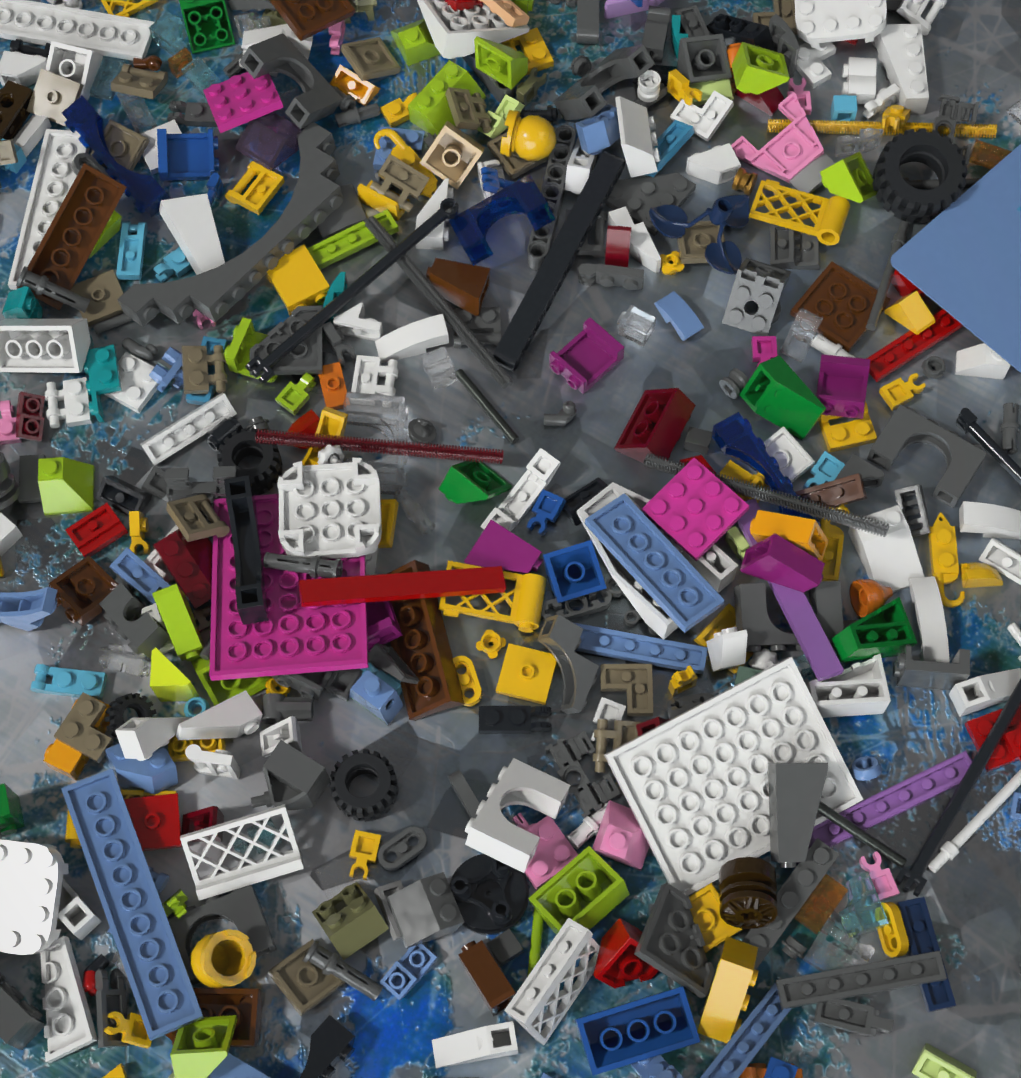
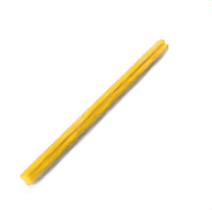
M768 119L767 132L769 129L770 133L771 130L772 133L774 130L775 133L777 130L779 133L780 130L782 131L792 122L789 119L787 121L786 119H770V121ZM809 121L815 133L818 131V134L819 131L821 134L822 131L823 134H825V131L826 134L828 131L829 134L831 131L832 134L834 131L835 134L836 131L838 134L839 131L840 134H842V131L843 134H845V131L846 134L849 131V134L852 132V135L853 132H855V135L856 132L858 135L859 132L860 135L862 132L863 135L865 132L866 135L868 132L869 135L871 132L872 135L873 132L875 135L876 132L877 135H879V132L880 135H882V132L883 135L885 132L886 135L889 132V135L892 133L893 136L894 133L896 136V133L904 134L906 130L914 129V132H917L919 128L927 129L926 132H932L933 123L907 122L905 125H899V129L894 130V126L882 128V122ZM956 123L954 136L956 137L957 134L958 137L960 134L961 137L963 134L964 137L966 134L967 137L969 134L970 137L972 134V137L977 135L978 138L980 135L981 138L983 135L984 138L986 135L987 138L989 135L990 138V135H992L993 138L994 135L996 138L997 124L967 125ZM939 126L937 128L940 136L943 134L944 137L945 134L946 136L949 134V129L946 126Z

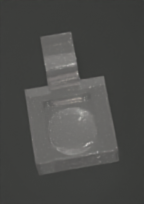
M254 12L241 13L234 16L240 38H243L244 31L261 29L264 26L271 25L269 16L256 18Z

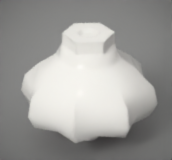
M327 445L318 452L319 459L317 463H343L345 454L342 452L340 445Z
M766 647L761 649V652H753L752 659L748 662L751 668L762 671L779 663L777 653L768 650Z

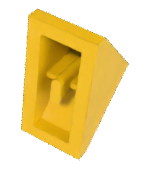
M917 291L902 297L884 310L886 315L916 335L935 323V318Z

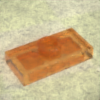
M976 139L969 162L992 169L1012 151Z
M825 874L794 919L817 935L848 889Z

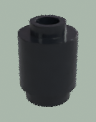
M234 417L225 418L207 433L209 438L207 442L213 450L218 451L220 445H225L223 440L226 437L231 438V433L235 431L237 434L241 433L243 427Z

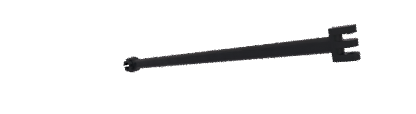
M444 199L436 213L263 360L257 355L247 363L245 368L251 371L258 366L252 372V375L257 378L264 372L258 381L261 384L266 383L275 375L271 369L443 221L455 218L458 215L459 209L455 199ZM453 209V212L448 213L445 210Z
M963 408L956 420V425L965 434L969 432L1021 485V467L976 423L978 418L968 408Z
M1021 679L910 870L903 866L895 879V883L898 886L902 883L903 877L908 879L903 888L906 891H909L913 882L918 886L913 892V895L916 897L919 896L927 882L922 877L923 873L1021 706Z

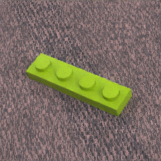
M388 209L374 215L379 223L385 227L384 229L390 233L389 235L399 231V227ZM362 221L307 248L318 268L321 270L378 242L365 226L366 222Z

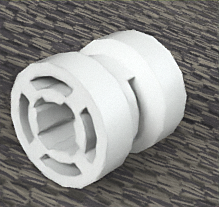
M647 70L638 77L637 95L640 100L653 102L659 97L661 78L657 72Z

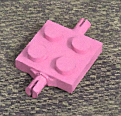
M518 813L517 816L515 815L512 818L518 827L540 837L535 855L524 872L537 890L578 856V853L551 817L546 816L539 822L531 825L528 824L522 813Z

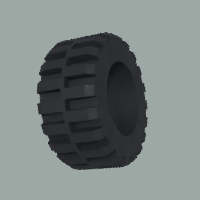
M919 128L917 132H914V129L906 130L903 135L899 133L893 137L892 141H888L877 160L872 176L874 179L872 183L873 190L878 191L876 198L880 203L884 202L883 208L887 212L893 211L895 213L894 217L898 219L904 217L906 222L912 223L915 219L919 220V223H925L929 218L933 220L958 199L965 186V178L967 176V167L964 166L966 162L963 154L959 155L960 148L957 144L952 145L950 143L951 139L946 135L944 137L938 135V131L926 132L927 129ZM908 162L923 163L935 172L939 180V186L930 190L916 189L903 179L899 166Z

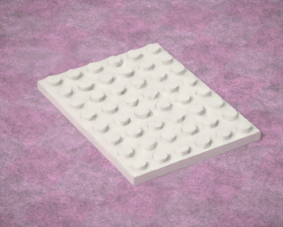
M792 657L780 661L604 754L668 883L687 896L718 880L719 871L726 862L740 857L758 858L771 851L768 763H828V771L820 801L837 813H840L863 800ZM817 812L814 826L824 822L827 818Z

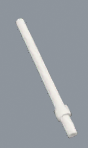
M1021 769L951 841H947L940 848V853L928 865L932 872L936 873L948 860H953L959 853L958 849L1021 785Z

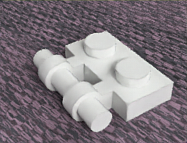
M357 355L350 395L351 402L375 404L376 396H382V405L391 406L392 398L395 397L396 393L394 383L399 373L397 369L398 361L390 359L388 360V366H381V357ZM379 376L386 378L385 385H378Z
M87 377L63 381L62 390L56 389L55 382H48L46 384L45 400L48 401L46 415L50 421L51 428L60 427L59 420L65 419L68 427L93 424L89 409L90 395L86 388ZM64 400L65 408L58 409V401Z

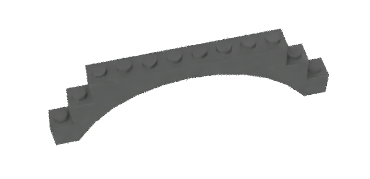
M311 122L297 135L301 160L299 178L295 190L278 221L260 240L237 257L217 268L196 276L166 283L134 284L117 299L124 314L142 327L153 320L159 312L179 325L195 310H198L214 322L224 316L233 305L261 281L269 269L272 270L277 266L278 260L284 254H290L300 242L306 239L317 226L322 224L344 202L340 186L334 183L340 172L336 159L330 156L336 149L332 133Z

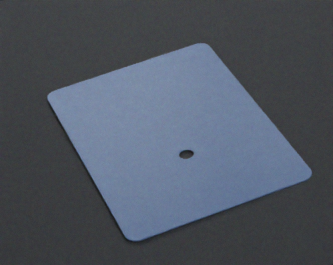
M1020 144L964 192L950 207L941 212L896 251L891 257V265L1021 373V210H1017V208L1021 207Z

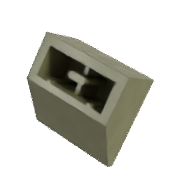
M357 881L352 885L346 886L339 894L329 901L321 903L317 909L312 911L343 960L389 929L377 908Z

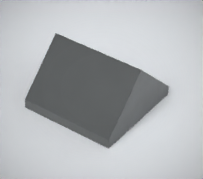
M723 34L680 39L677 70L690 81L689 84L730 79L732 77Z

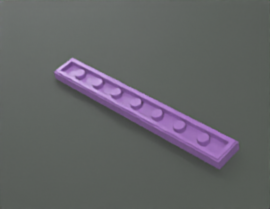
M756 499L745 501L750 506V509L737 521L750 547L757 544L750 533V523L756 517L757 511L761 510ZM767 581L818 682L842 674L844 669L805 594Z
M964 751L847 808L839 814L866 831L958 786L972 760L967 751ZM827 819L814 826L808 850L817 838L829 847H833L854 836Z

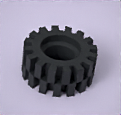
M130 693L116 698L115 701L109 704L111 707L107 708L105 712L109 714L108 717H105V722H110V725L106 726L107 730H113L114 732L111 735L114 738L117 737L115 730L125 723L123 713L127 708L134 709L138 717H152V715L157 714L156 709H150L154 705L152 701L146 702L148 698L146 696L140 697L139 693Z

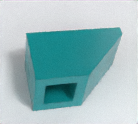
M23 286L9 292L2 314L5 319H42L43 308L31 289Z

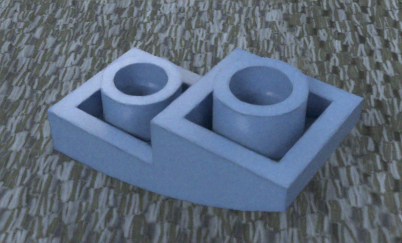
M675 291L654 303L666 324L671 322L682 341L704 328L692 309Z
M424 943L410 947L403 957L394 963L380 983L398 1000H402L431 968L439 956Z

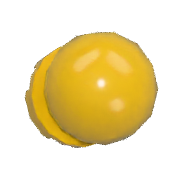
M509 110L505 121V126H509L507 138L502 137L500 154L510 157L512 152L515 151L520 158L527 161H540L548 157L556 145V133L551 123L539 115H528L521 119L520 111Z
M232 929L205 935L197 942L191 952L190 967L195 978L211 988L235 986L249 978L256 965V951H253L252 945L248 941L249 937L239 930Z

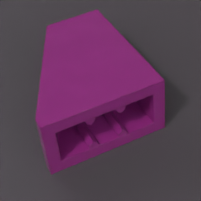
M490 520L464 562L481 567L502 566L503 571L528 574L532 570L537 572L544 559L541 558L543 553L498 523Z
M775 533L746 549L740 571L804 593L821 583L825 563Z

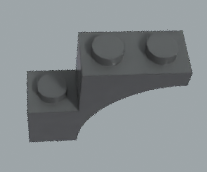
M558 614L546 617L537 641L548 648L560 667L564 683L563 700L560 710L567 714L580 713L587 705V696L590 688L596 682V673L599 666L574 652L581 643L580 636L583 628Z

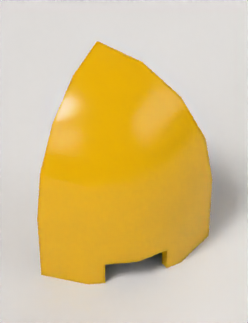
M970 562L959 564L963 588L1003 585V579L999 572L986 563Z

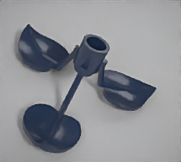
M731 195L719 198L714 202L712 209L707 208L703 214L690 223H687L688 217L686 213L678 206L667 204L650 208L649 214L653 225L661 234L669 238L683 237L685 228L692 227L709 215L711 223L720 225L717 243H710L706 247L705 258L714 269L731 275L737 274L742 263L740 250L733 242H722L721 239L725 225L732 228H742L748 223L750 213L749 195Z

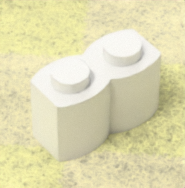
M849 57L848 63L843 64L842 78H846V82H843L842 95L857 96V104H866L875 99L876 58Z

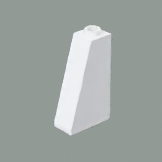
M207 193L161 200L159 207L160 215L196 275L224 264L225 261Z

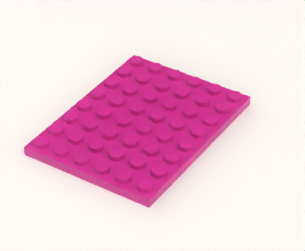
M279 494L255 496L262 564L266 552L287 555L282 548L278 535ZM226 498L214 499V511L221 521L226 522L230 531L224 537L213 536L209 672L211 681L369 668L367 602L301 607L299 580L314 579L310 574L272 568L267 569L263 565L269 620L243 625L237 610L235 556ZM366 555L338 558L343 561L341 577L366 575Z

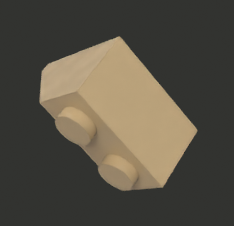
M447 121L423 156L420 164L442 180L449 178V184L458 189L482 155L485 147Z

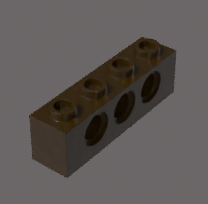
M9 80L0 89V141L2 138L5 140L14 139L30 114L26 110L33 93L32 89Z

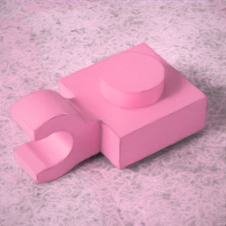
M10 400L0 401L2 419H0V445L22 443V438L16 437L14 406L11 405Z

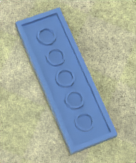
M625 493L585 519V525L684 633L724 605L725 600Z

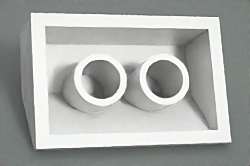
M621 96L615 97L621 146L630 177L633 178L658 172L656 162H660L658 148H654V146H658L656 132H652V130H656L654 117H649L646 107Z

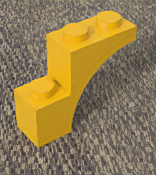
M329 407L323 408L315 437L316 434H318V437L319 434H321V437L322 434H324V437L327 434V438L329 435L330 438L332 435L333 438L335 435L337 438L338 435L340 438L341 436L344 438L348 414ZM311 446L302 460L303 466L319 465L317 463L319 459L318 452L322 449L318 447L312 448Z

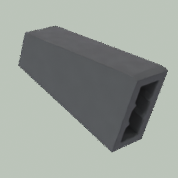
M768 763L771 861L780 863V867H796V862H805L828 771V763Z

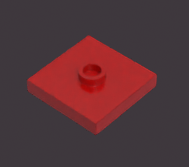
M178 793L124 799L143 851L182 847Z

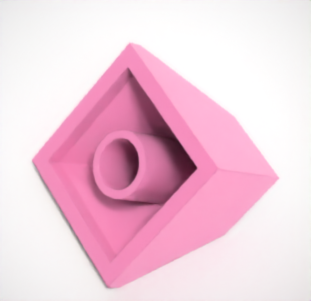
M609 800L592 849L600 855L642 870L649 844L631 808Z

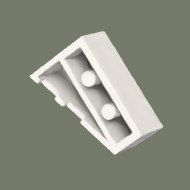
M881 654L875 655L872 659L865 662L852 664L851 667L844 669L840 675L820 682L815 679L808 682L807 685L822 718L883 714L891 701Z

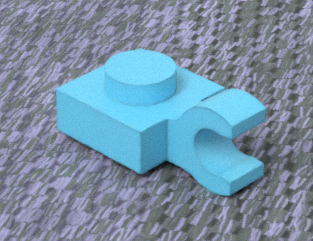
M180 247L163 258L164 263H160L153 268L157 273L155 277L161 283L173 274L179 278L192 269Z

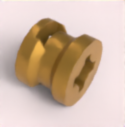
M740 167L734 178L732 189L735 191L742 190L744 194L750 195L756 184L758 174L754 172L750 174Z

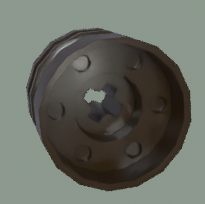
M740 857L722 865L719 871V889L721 893L719 896V909L721 918L727 924L743 929H757L775 921L778 915L775 868L769 862L754 857Z

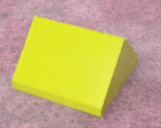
M155 647L151 655L150 687L159 701H188L191 698L200 697L191 681Z

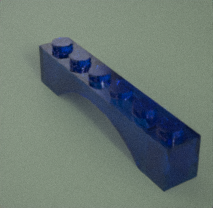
M83 95L62 112L67 119L64 122L65 125L73 133L77 131L81 135L78 140L86 149L89 147L93 149L94 153L92 156L100 165L105 163L108 167L106 173L112 179H118L127 187L124 194L128 198L131 195L136 201L133 204L142 214L146 211L153 217L159 212L161 200L172 199L152 176L130 171L115 161L105 141L104 119Z
M737 412L713 425L712 438L725 456L737 459L750 466L757 473L763 474L765 482L769 485L771 491L774 489V492L777 490V493L780 491V494L783 492V495L786 493V496L789 494V497L791 495L792 498L796 496L795 499L799 497L798 500H800L801 496H797L793 490L791 480L780 472L777 460L773 456L770 457L766 452L763 440L760 437L757 438L752 432V426L748 419H743L740 413ZM778 506L780 514L814 519L821 528L817 517L811 516L809 513L806 514V512L803 514V511L800 513V510L797 512L794 509L790 510Z

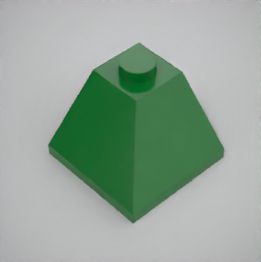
M468 460L450 467L439 490L445 494L449 501L461 504L487 500L511 490L512 485L482 461L472 462V460Z

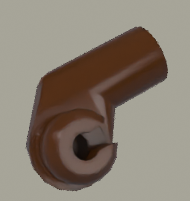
M151 55L143 59L133 58V67L138 69L158 71L162 65V60L157 55Z

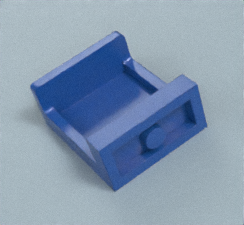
M209 128L208 133L167 134L166 129H157L160 181L209 180L212 173L220 171L219 157L215 158L214 150H219L218 136H214L213 128Z

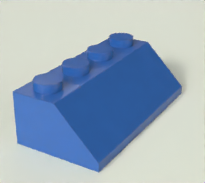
M683 986L574 1019L593 1076L701 1042Z

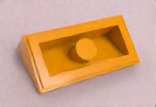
M342 65L338 67L330 82L331 86H336L346 95H352L354 100L363 106H366L380 90L379 87L368 80L361 81L355 72Z

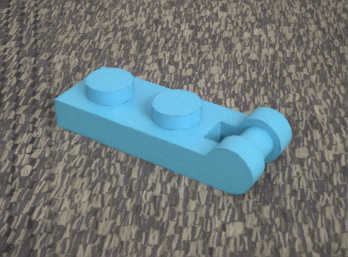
M122 222L116 272L118 280H141L145 241L148 233L147 222H138V224Z
M36 664L34 670L36 677L35 681L31 683V691L70 697H80L84 692L98 700L103 699L107 680L106 673ZM46 677H53L51 684L45 683Z

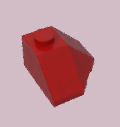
M619 918L602 937L593 974L594 977L613 988L623 987L625 982L639 979L641 982L652 979L659 970L634 955L643 932Z

